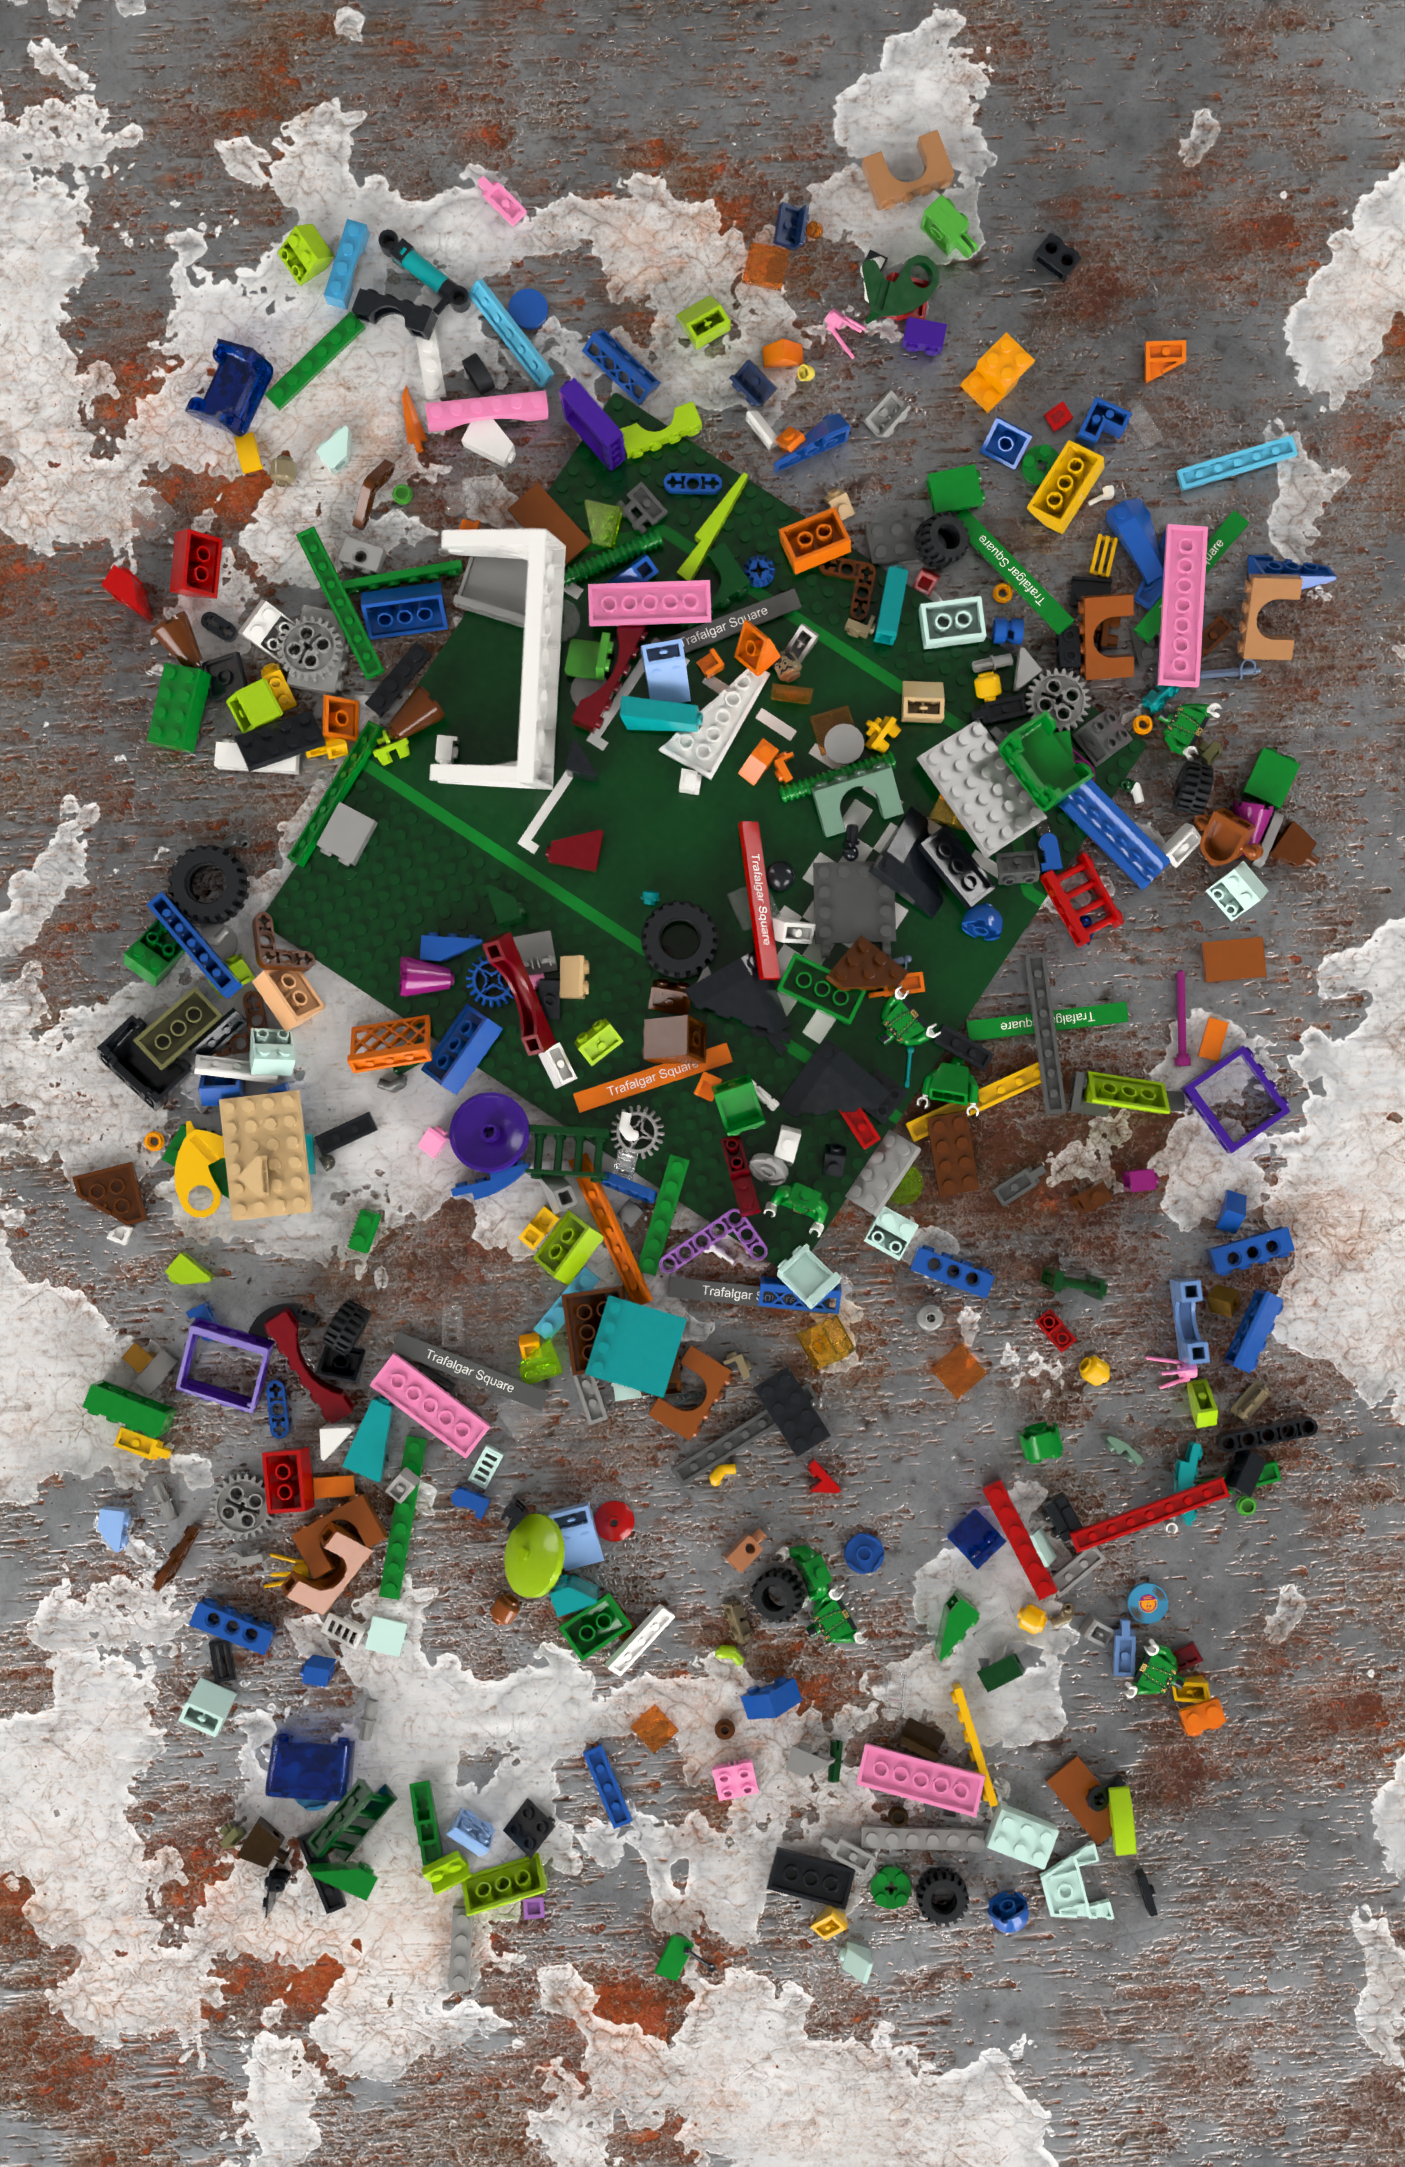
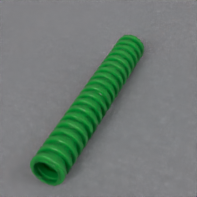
M654 529L653 533L648 532V535L643 534L641 538L638 536L636 540L631 539V542H625V545L620 544L618 548L615 546L613 550L608 549L606 553L603 551L602 555L596 554L595 558L592 556L590 560L585 559L583 563L580 561L578 565L573 564V567H567L564 575V588L566 585L571 586V583L576 584L578 580L582 581V578L587 579L589 575L592 577L594 573L599 574L601 570L604 572L605 568L611 569L612 565L615 567L617 563L622 564L624 560L627 562L629 558L634 559V556L637 555L638 557L640 553L645 554L647 550L650 552L652 548L657 549L659 545L662 547L663 540L659 531Z
M888 751L887 754L882 753L881 756L876 755L875 758L870 757L869 760L864 759L863 762L859 760L857 764L853 762L850 766L848 764L845 765L844 768L840 766L838 770L834 768L833 771L828 770L827 773L822 772L821 775L816 774L815 777L810 776L809 779L805 777L802 781L800 779L797 780L796 783L792 781L790 785L788 783L785 786L780 785L779 792L782 801L786 803L789 799L793 801V798L799 799V796L811 795V787H815V784L820 781H834V778L839 775L850 776L856 770L863 768L869 770L878 763L884 762L889 764L892 769H895L894 755L891 751Z

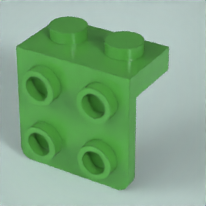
M602 632L601 642L571 639L565 665V674L567 676L604 681L606 671L609 672L611 659H608L609 654L613 653L614 642L610 641V633Z

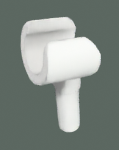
M1113 485L1102 488L1103 494L1088 501L1089 506L1102 500L1112 499L1115 493Z
M1176 1517L1164 1522L1166 1531H1168L1170 1525H1174L1173 1533L1178 1531V1526L1175 1523Z

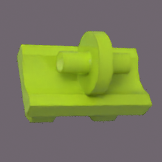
M386 729L382 730L383 737L377 739L379 745L385 742L387 744L374 749L373 754L375 757H378L383 766L393 762L389 751L396 749L400 759L410 755L408 738L391 742L394 738L387 733Z

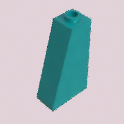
M893 565L888 567L873 642L893 646L896 639L909 571L904 569L903 566Z
M621 696L620 717L627 730L699 732V725L703 723V713H700L697 705Z
M383 1396L372 1399L342 1465L378 1483L384 1476L394 1406Z

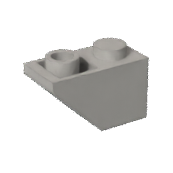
M543 1176V1179H539L554 1215L571 1209L578 1204L571 1185L564 1177Z
M800 1742L792 1746L785 1770L805 1777L835 1763V1758L831 1757L827 1751H817L812 1749L810 1744Z

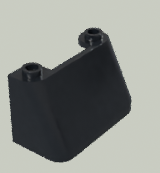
M131 1015L97 1047L98 1058L147 1105L157 1111L192 1073V1069H190L192 1066L184 1058L182 1060L177 1058L162 1072L134 1043L133 1040L146 1029L147 1024L140 1017L135 1018Z

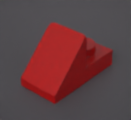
M814 1457L807 1462L810 1467L808 1469L810 1474L815 1479L817 1477L820 1478L809 1488L810 1492L839 1493L842 1491L840 1486Z

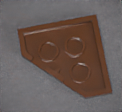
M860 935L825 979L841 991H849L850 989L877 990V988L896 989L909 972Z
M133 1162L72 1177L77 1197L89 1202L104 1213L113 1216L126 1226L148 1220Z
M195 1522L193 1525L186 1527L182 1534V1540L168 1554V1561L153 1576L152 1581H154L152 1589L159 1592L175 1578L203 1525Z

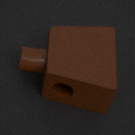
M1295 821L1290 822L1286 826L1268 855L1296 869L1301 867L1304 862L1314 868L1321 859L1312 852L1317 842Z
M1101 1178L1070 1195L1069 1199L1077 1213L1084 1214L1111 1201L1113 1197Z

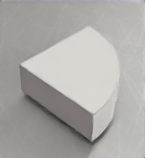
M119 1226L113 1229L106 1238L126 1246L134 1226Z

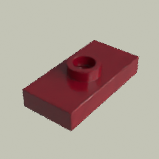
M1194 1641L1172 1650L1178 1663L1176 1673L1203 1661V1657Z

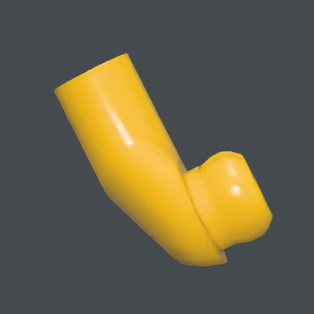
M717 1465L710 1473V1483L713 1486H718L726 1474H736V1465Z

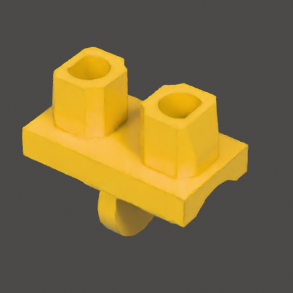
M885 716L883 720L877 717L874 722L868 720L866 725L869 729L866 735L870 738L865 743V746L868 749H875L880 753H885L890 744L884 740V737L888 734L890 737L895 738L901 731L895 723L897 720L893 716Z

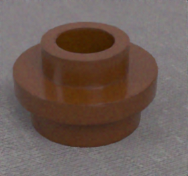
M721 1719L715 1725V1734L722 1740L730 1739L735 1733V1726L729 1719ZM727 1727L729 1730L728 1732L723 1733L721 1731V1728Z

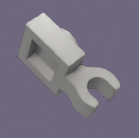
M259 1548L248 1550L245 1555L238 1551L228 1554V1557L235 1556L237 1558V1563H232L230 1568L261 1563L267 1559L266 1550L260 1551Z

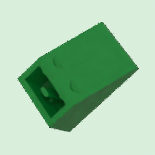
M157 919L124 953L123 964L156 988L171 972L185 953V950L160 920Z
M957 1590L943 1606L934 1649L940 1662L944 1658L948 1659L954 1651L952 1648L957 1642L961 1643L967 1635L965 1632L970 1626L974 1627L980 1619V1613L976 1606Z

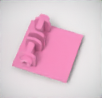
M752 1759L738 1760V1764L734 1760V1765H730V1761H728V1766H726V1763L712 1767L719 1801L759 1793Z

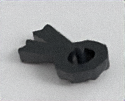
M757 1025L755 1028L749 1027L750 1032L758 1038L767 1037L780 1056H782L783 1051L788 1050L780 1040L789 1044V1038L792 1037V1034L781 1030L772 1035L766 1033V1029Z
M1117 1775L1105 1788L1099 1785L1090 1788L1086 1796L1088 1807L1096 1812L1107 1808L1109 1804L1108 1788L1124 1786L1126 1782L1123 1781V1777Z

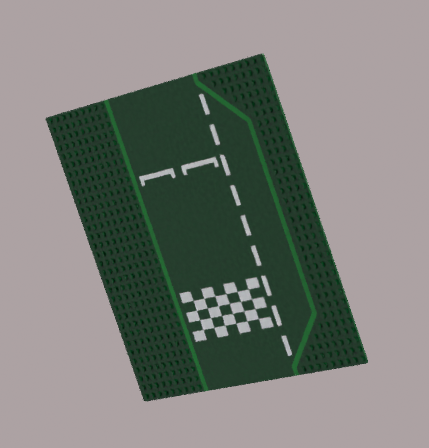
M614 393L603 408V411L619 429L635 423L651 432L661 431L668 427L619 393ZM682 437L680 441L674 444L666 443L656 451L649 450L643 452L644 454L638 458L633 459L631 457L627 459L626 456V460L610 472L582 440L547 491V494L591 541V544L565 567V570L569 566L570 568L573 567V564L578 565L580 561L583 563L585 559L590 560L592 556L595 558L596 554L602 555L603 551L606 553L608 549L613 550L615 546L618 548L620 544L625 545V542L629 543L631 539L636 540V537H642L638 530L635 531L632 528V523L620 514V510L616 506L620 500L627 505L630 500L626 497V494L642 481L668 511V514L655 526L652 527L648 521L644 524L648 532L653 533L654 529H657L663 540L662 547L659 545L657 549L652 548V551L649 552L647 550L645 553L659 571L647 582H661L671 575H674L677 581H681L677 578V571L698 545L695 541V534L737 482L741 474L685 437ZM670 473L717 474L722 479V489L715 495L671 494L664 488V479ZM671 479V482L667 484H670L671 488H675V484H682V488H684V479H682V483H676L675 479ZM690 479L687 485L689 488L695 489L698 487L699 482L696 479ZM702 479L701 489H705L704 485H711V488L715 489V486L719 484H716L715 480H711L710 484H705V479ZM749 479L709 551L725 542L742 570L749 557L756 556L757 554L766 556L773 562L775 576L767 586L754 587L750 585L749 591L742 597L737 595L731 599L732 602L724 608L720 606L715 609V613L711 616V621L795 588L802 606L801 609L755 627L771 639L779 653L786 649L802 623L819 636L817 643L800 663L802 665L801 675L797 679L787 683V681H781L778 678L772 665L766 670L770 673V676L712 780L702 775L699 795L679 792L682 768L692 769L658 750L679 731L627 730L620 717L621 696L650 699L641 649L636 659H631L629 663L631 669L626 677H622L620 681L622 683L621 689L618 694L614 693L611 699L613 700L612 707L609 712L605 711L602 717L604 722L600 730L596 729L593 734L572 724V716L577 706L572 700L570 691L571 684L576 677L565 674L570 640L581 639L601 642L602 632L610 633V641L614 642L613 653L609 654L608 659H611L609 672L606 671L605 673L607 681L615 669L619 654L616 636L618 626L589 625L588 584H605L640 557L636 555L634 559L629 558L627 562L624 560L622 564L617 563L615 567L612 565L611 569L605 568L604 572L601 570L599 574L594 573V576L591 577L589 575L587 579L582 578V581L578 580L576 584L571 583V586L566 585L564 588L553 790L438 783V781L429 780L430 764H440L435 760L437 735L459 738L460 743L455 744V746H458L457 759L454 758L452 765L493 766L518 761L525 628L467 611L416 686V688L422 686L430 693L429 697L433 701L436 700L445 714L444 718L407 737L410 755L400 759L397 750L394 749L389 751L393 762L383 766L378 757H375L372 752L342 802L344 805L378 823L356 866L352 864L346 866L338 861L339 857L333 854L329 857L321 853V848L316 845L305 866L301 867L298 864L295 866L265 911L272 917L276 934L300 950L312 953L315 960L402 1018L430 1015V1036L438 1042L444 1037L466 1004H469L502 1027L503 1030L491 1045L487 1054L482 1058L477 1068L564 1126L616 1130L617 1126L611 1123L612 1121L619 1123L620 1120L615 1116L617 1114L621 1116L622 1109L630 1113L629 1106H632L633 1110L637 1111V1105H640L641 1112H644L645 1107L649 1108L647 1112L649 1115L652 1111H655L656 1113L652 1118H661L656 1123L657 1126L664 1124V1127L659 1128L658 1131L664 1132L665 1135H658V1139L663 1140V1143H655L659 1150L657 1151L652 1147L650 1149L653 1152L652 1156L648 1152H644L646 1155L645 1159H642L641 1153L638 1154L637 1160H634V1153H631L630 1158H626L628 1151L625 1150L623 1154L619 1153L622 1149L621 1145L618 1148H614V1145L619 1143L618 1140H606L603 1152L659 1189L661 1188L670 1154L690 1159L678 1201L710 1223L729 1209L738 1208L720 1141V1139L731 1136H727L715 1098L713 1101H708L694 1094L703 1072L579 1113L573 1095L574 1093L664 1064L651 1063L643 1059L644 1020L682 1015L648 1009L653 980L662 978L673 983L685 982L691 986L697 983L701 973L687 979H674L663 976V974L654 970L648 963L641 945V932L645 920L652 914V911L666 902L670 903L673 900L685 902L686 900L691 901L692 904L700 905L703 910L711 915L718 932L717 951L711 964L708 966L710 973L713 974L737 959L755 951L739 822H759L765 871L775 861H787L793 865L796 871L795 883L789 889L778 892L768 887L771 916L814 924L813 863L875 861L912 806L928 819L929 837L947 824L995 884L996 888L975 905L983 903L993 905L1001 914L1003 920V929L999 939L987 941L983 940L984 936L978 935L977 938L966 934L961 927L963 918L968 910L939 874L940 882H938L940 894L943 897V904L932 919L895 892L896 942H890V957L895 959L910 955L912 960L907 963L906 970L909 973L923 972L925 992L908 994L905 999L928 1027L937 1024L933 1027L934 1033H937L941 1024L957 1032L1048 896L1040 878L1037 882L1030 884L999 885L996 854L1037 850L1040 865L1043 863L1042 851L1037 846L1038 840L1044 834L1051 833L1057 838L1062 862V869L1053 872L1059 874L1065 870L1087 837V834L1058 806L1061 803L1059 802L1048 811H1043L1047 816L1044 821L987 859L983 856L951 808H948L950 806L946 800L938 799L940 795L939 790L917 758L972 723L969 714L972 711L979 710V706L986 703L984 699H979L976 696L974 680L978 677V674L983 672L974 673L972 662L989 658L990 655L998 656L1010 652L998 644H993L992 640L988 637L983 642L924 649L918 609L921 604L932 603L933 601L908 584L905 587L897 636L893 646L873 642L875 630L873 635L868 634L867 639L848 635V631L844 629L848 618L851 619L850 607L856 581L823 575L819 572L818 566L795 575L781 545L779 529L806 519V517ZM637 508L632 510L637 518L642 516ZM852 547L850 553L840 556L841 558L870 563V559ZM706 556L693 581L710 580V594L712 598L718 592L721 581ZM830 561L822 565L825 566L826 570L829 567H835V572H838L840 563L836 562V566H831ZM757 563V568L753 571L757 572L759 579H761L762 572L765 569H761L759 563ZM849 564L841 567L844 574H850L853 571L852 566ZM873 565L876 569V576L869 611L866 619L860 622L868 625L871 615L875 616V623L878 620L887 571L879 565ZM869 569L861 572L864 573L863 582L859 581V583H867L868 576L872 575L869 573ZM859 588L857 594L859 597L865 598L868 596V590L866 588ZM860 602L857 611L853 610L857 617L864 614V612H861L863 603ZM698 623V624H697L696 626H694V627H697V626L702 625V624H704V623ZM648 624L647 630H649L645 641H641L638 647L641 648L642 645L656 643L688 629L682 630L678 624ZM741 632L684 654L691 701L684 702L683 704L697 705L699 711H701L747 669L734 657ZM714 648L724 663V670L707 680L696 662L709 654L710 649ZM1011 653L1013 665L996 668L993 671L994 674L999 675L1002 693L996 696V699L999 700L1023 694L1025 702L1030 701V699L1025 698V695L1031 693L1027 688L1034 686L1032 681L1018 692H1013L1017 657ZM903 681L943 682L945 703L942 723L901 722ZM1055 684L1048 685L1051 692L1058 691ZM1071 692L1066 694L1068 700H1076L1075 695ZM1056 698V699H1055V700H1056V703H1055V704H1056V705H1059V704H1060V699H1059V698ZM1040 702L1039 705L1042 710H1049V705L1046 702ZM1091 706L1089 709L1084 710L1088 715L1087 717H1082L1084 720L1082 724L1077 723L1078 727L1076 729L1070 726L1072 748L1094 767L1096 774L1095 784L1112 799L1120 787V782L1126 778L1147 744L1144 740L1128 731L1133 740L1096 767L1072 736L1086 723L1101 714L1100 711ZM1058 711V716L1061 719H1067L1065 711ZM1033 714L983 725L988 732L996 726L1002 732L1006 730L1008 733H1011L1030 721ZM885 716H893L897 720L895 723L901 731L895 738L890 737L888 734L884 737V740L890 744L885 754L891 751L895 758L896 766L892 770L904 813L884 819L880 814L877 799L872 789L857 786L848 790L841 799L840 812L845 830L848 824L858 825V841H860V844L855 845L859 851L858 858L854 861H847L843 856V850L847 846L843 843L846 840V832L826 837L823 834L812 793L811 795L805 794V797L799 796V799L793 798V801L789 799L786 803L782 801L779 786H785L783 781L779 782L774 771L777 769L774 766V761L754 786L738 773L763 738L779 750V754L785 751L787 753L793 752L794 758L785 762L793 777L792 781L795 783L799 779L802 781L805 777L809 779L810 776L815 777L816 774L821 775L822 772L833 771L834 768L838 770L840 766L844 768L845 765L831 761L824 749L825 736L831 728L839 724H850L856 727L863 735L864 749L859 759L854 761L855 764L859 760L863 762L864 759L869 760L870 757L881 756L882 753L875 749H868L865 746V743L870 738L866 735L869 729L866 722L868 720L874 722L877 717L883 720ZM572 741H577L596 771L599 779L596 783L568 777L565 769ZM385 742V743L380 744V745L377 744V746L375 747V749H377V748H379V747H381V746H384V745H386L387 743ZM1075 754V760H1081V759ZM596 830L604 831L597 873L549 864L548 858H545L547 846H551L552 841ZM490 884L512 895L518 902L521 901L526 911V915L523 916L524 921L501 928L497 923L485 885ZM644 890L659 892L660 901L656 902V905L644 904V900L640 899V896H643ZM684 921L670 923L661 934V945L669 946L673 950L674 958L683 959L692 955L699 944V936L696 929ZM551 930L558 970L543 973L545 978L560 979V957L584 955L589 962V974L585 975V981L589 982V994H585V999L560 998V1019H547L556 1041L555 1044L560 1042L577 1079L555 1089L539 1055L528 1056L521 1039L520 1016L515 998L512 999L508 996L506 997L509 1001L508 1004L501 1000V1007H498L497 1003L494 1002L493 1008H490L489 1001L483 1006L481 1005L483 998L476 1002L474 999L478 994L473 996L469 994L474 988H467L466 986L472 983V981L466 980V976H473L472 973L468 972V969H476L472 962L474 961L479 965L481 962L478 960V957L481 956L484 961L486 960V953L482 945L444 962H428L451 969V973H454L455 977L454 985H450V989L405 997L399 995L401 957L408 956L420 960L421 935L427 936V932L439 933L441 937H447V933L459 934V938H467V935H479V939H483L485 943L493 936L506 932H511L512 937ZM815 931L812 944L784 943L775 940L780 974L779 979L773 980L776 990L794 953L832 970L854 943L830 944V958H821V944H815ZM881 942L872 943L882 951ZM491 964L484 967V969L491 973L497 970ZM479 973L477 979L480 991L485 984V977L481 973ZM486 974L489 977L490 985L494 983L501 987L498 980H496L498 976L492 977ZM502 977L501 981L506 988H508V983L506 982L504 977ZM493 988L485 995L496 997L503 994V992L498 988ZM538 988V989L535 990V992H536V995H537L538 1000H539V988ZM883 988L866 991L849 1026L777 992L790 1024L789 1027L782 1031L792 1034V1037L789 1038V1044L780 1040L788 1048L787 1051H783L782 1056L778 1054L767 1037L758 1038L750 1032L749 1026L740 1024V1019L731 1016L729 1019L714 1015V1010L705 1007L702 1010L694 1008L690 1001L688 1015L706 1024V1049L724 1043L728 1045L733 1062L704 1071L722 1079L721 1083L750 1074L751 1079L757 1083V1086L763 1088L771 1095L772 1099L774 1098L780 1103L811 1056L828 1038L866 1072L871 1074L878 1068L909 1092L885 1124H882L862 1108L881 1140L863 1150L838 1110L829 1111V1114L815 1116L813 1113L801 1114V1117L794 1118L781 1106L771 1111L767 1104H763L758 1100L766 1124L757 1129L743 1131L740 1134L748 1166L753 1155L757 1153L774 1154L781 1125L800 1129L801 1137L794 1163L791 1167L787 1166L789 1175L781 1185H790L794 1182L800 1183L822 1193V1200L828 1205V1212L823 1223L824 1229L820 1237H818L819 1233L816 1230H813L811 1234L809 1233L815 1220L780 1205H777L776 1215L771 1218L772 1211H766L764 1214L765 1205L771 1201V1198L781 1185H769V1181L766 1180L762 1182L753 1176L750 1171L761 1212L746 1217L767 1246V1256L764 1259L776 1267L784 1259L789 1260L793 1256L792 1252L800 1245L803 1247L807 1243L810 1246L809 1250L812 1252L847 1199L845 1195L888 1130L892 1131L924 1083L925 1077L930 1074L945 1051L944 1048L932 1042L933 1038L920 1045H912L914 1052L912 1053L909 1088L904 1087L908 1046L902 1043L898 1044L894 1039L885 1046L877 1037L886 1030L881 1024L883 1021L881 1014L885 1002L890 997H868V994L871 992L884 991ZM606 1018L624 1042L591 1066L576 1047L574 1041H576V1038L581 1033L589 1031L595 1022ZM425 1022L417 1024L416 1027L421 1029L425 1026ZM640 1115L631 1117V1126H635L638 1123ZM646 1118L644 1130L654 1135V1127L650 1120ZM642 1122L640 1123L639 1127L637 1126L636 1129L633 1128L634 1130L638 1131L640 1137H647V1135L643 1134V1132L640 1131V1126ZM621 1133L623 1142L629 1147L630 1141L626 1140ZM586 1138V1140H587L588 1142H590V1143L593 1144L594 1146L596 1145V1142H594V1139H587V1138ZM642 1138L638 1140L634 1149L646 1148L652 1141ZM826 1144H840L846 1147V1159L842 1177L822 1175ZM732 1212L729 1218L732 1222L737 1223L741 1220V1215L738 1212ZM715 1224L716 1227L724 1231V1226L722 1224ZM743 1229L741 1232V1236L744 1239H750L753 1235L750 1229ZM733 1231L728 1234L740 1242ZM757 1245L753 1248L752 1251H754L758 1255H762L764 1253V1248L760 1245Z

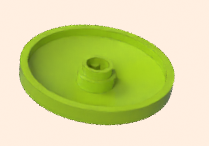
M542 1514L527 1515L514 1528L508 1538L504 1556L505 1573L511 1588L520 1596L538 1598L545 1595L554 1587L561 1574L565 1556L564 1539L558 1524L551 1517Z

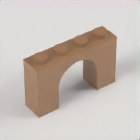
M938 130L918 138L917 148L925 166V173L913 182H902L894 178L889 172L882 151L862 159L861 168L878 211L883 209L890 210L898 203H908L914 197L929 195L933 190L938 188L945 189L953 183L955 173Z
M1249 574V579L1245 581L1246 600L1242 603L1244 619L1241 620L1239 627L1242 635L1241 640L1237 643V652L1243 659L1292 660L1294 639L1290 635L1263 634L1259 632L1256 621L1260 609L1272 600H1300L1303 581L1300 576Z

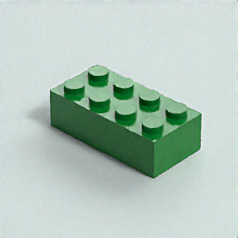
M164 663L147 742L162 748L194 753L212 675L201 669Z
M794 953L776 991L848 1026L851 1025L867 990H839L825 979L831 971L830 969Z
M104 1380L91 1384L82 1408L88 1409L87 1412L91 1415H103L109 1422L123 1423L125 1428L132 1431L141 1430L145 1436L154 1439L169 1431L177 1411L173 1407Z

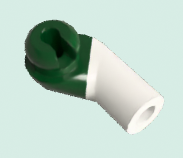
M1125 778L1120 782L1121 789L1133 795L1135 804L1145 801L1141 785L1138 782L1129 778Z

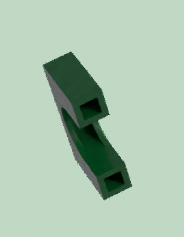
M725 542L707 552V559L721 581L718 592L711 598V616L715 613V609L720 606L721 608L728 606L732 602L731 599L737 595L742 597L750 588V581ZM671 575L661 582L677 580L674 575ZM678 623L682 630L685 628L689 630L698 624Z

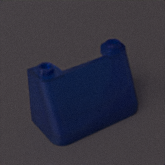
M218 338L213 348V358L219 364L204 399L197 396L192 397L186 406L185 412L230 434L242 437L247 433L272 379L273 366L253 348Z
M277 1734L272 1739L265 1795L276 1798L341 1801L352 1787L355 1741H350V1738L340 1737L333 1744L294 1742L293 1738L289 1737V1734Z

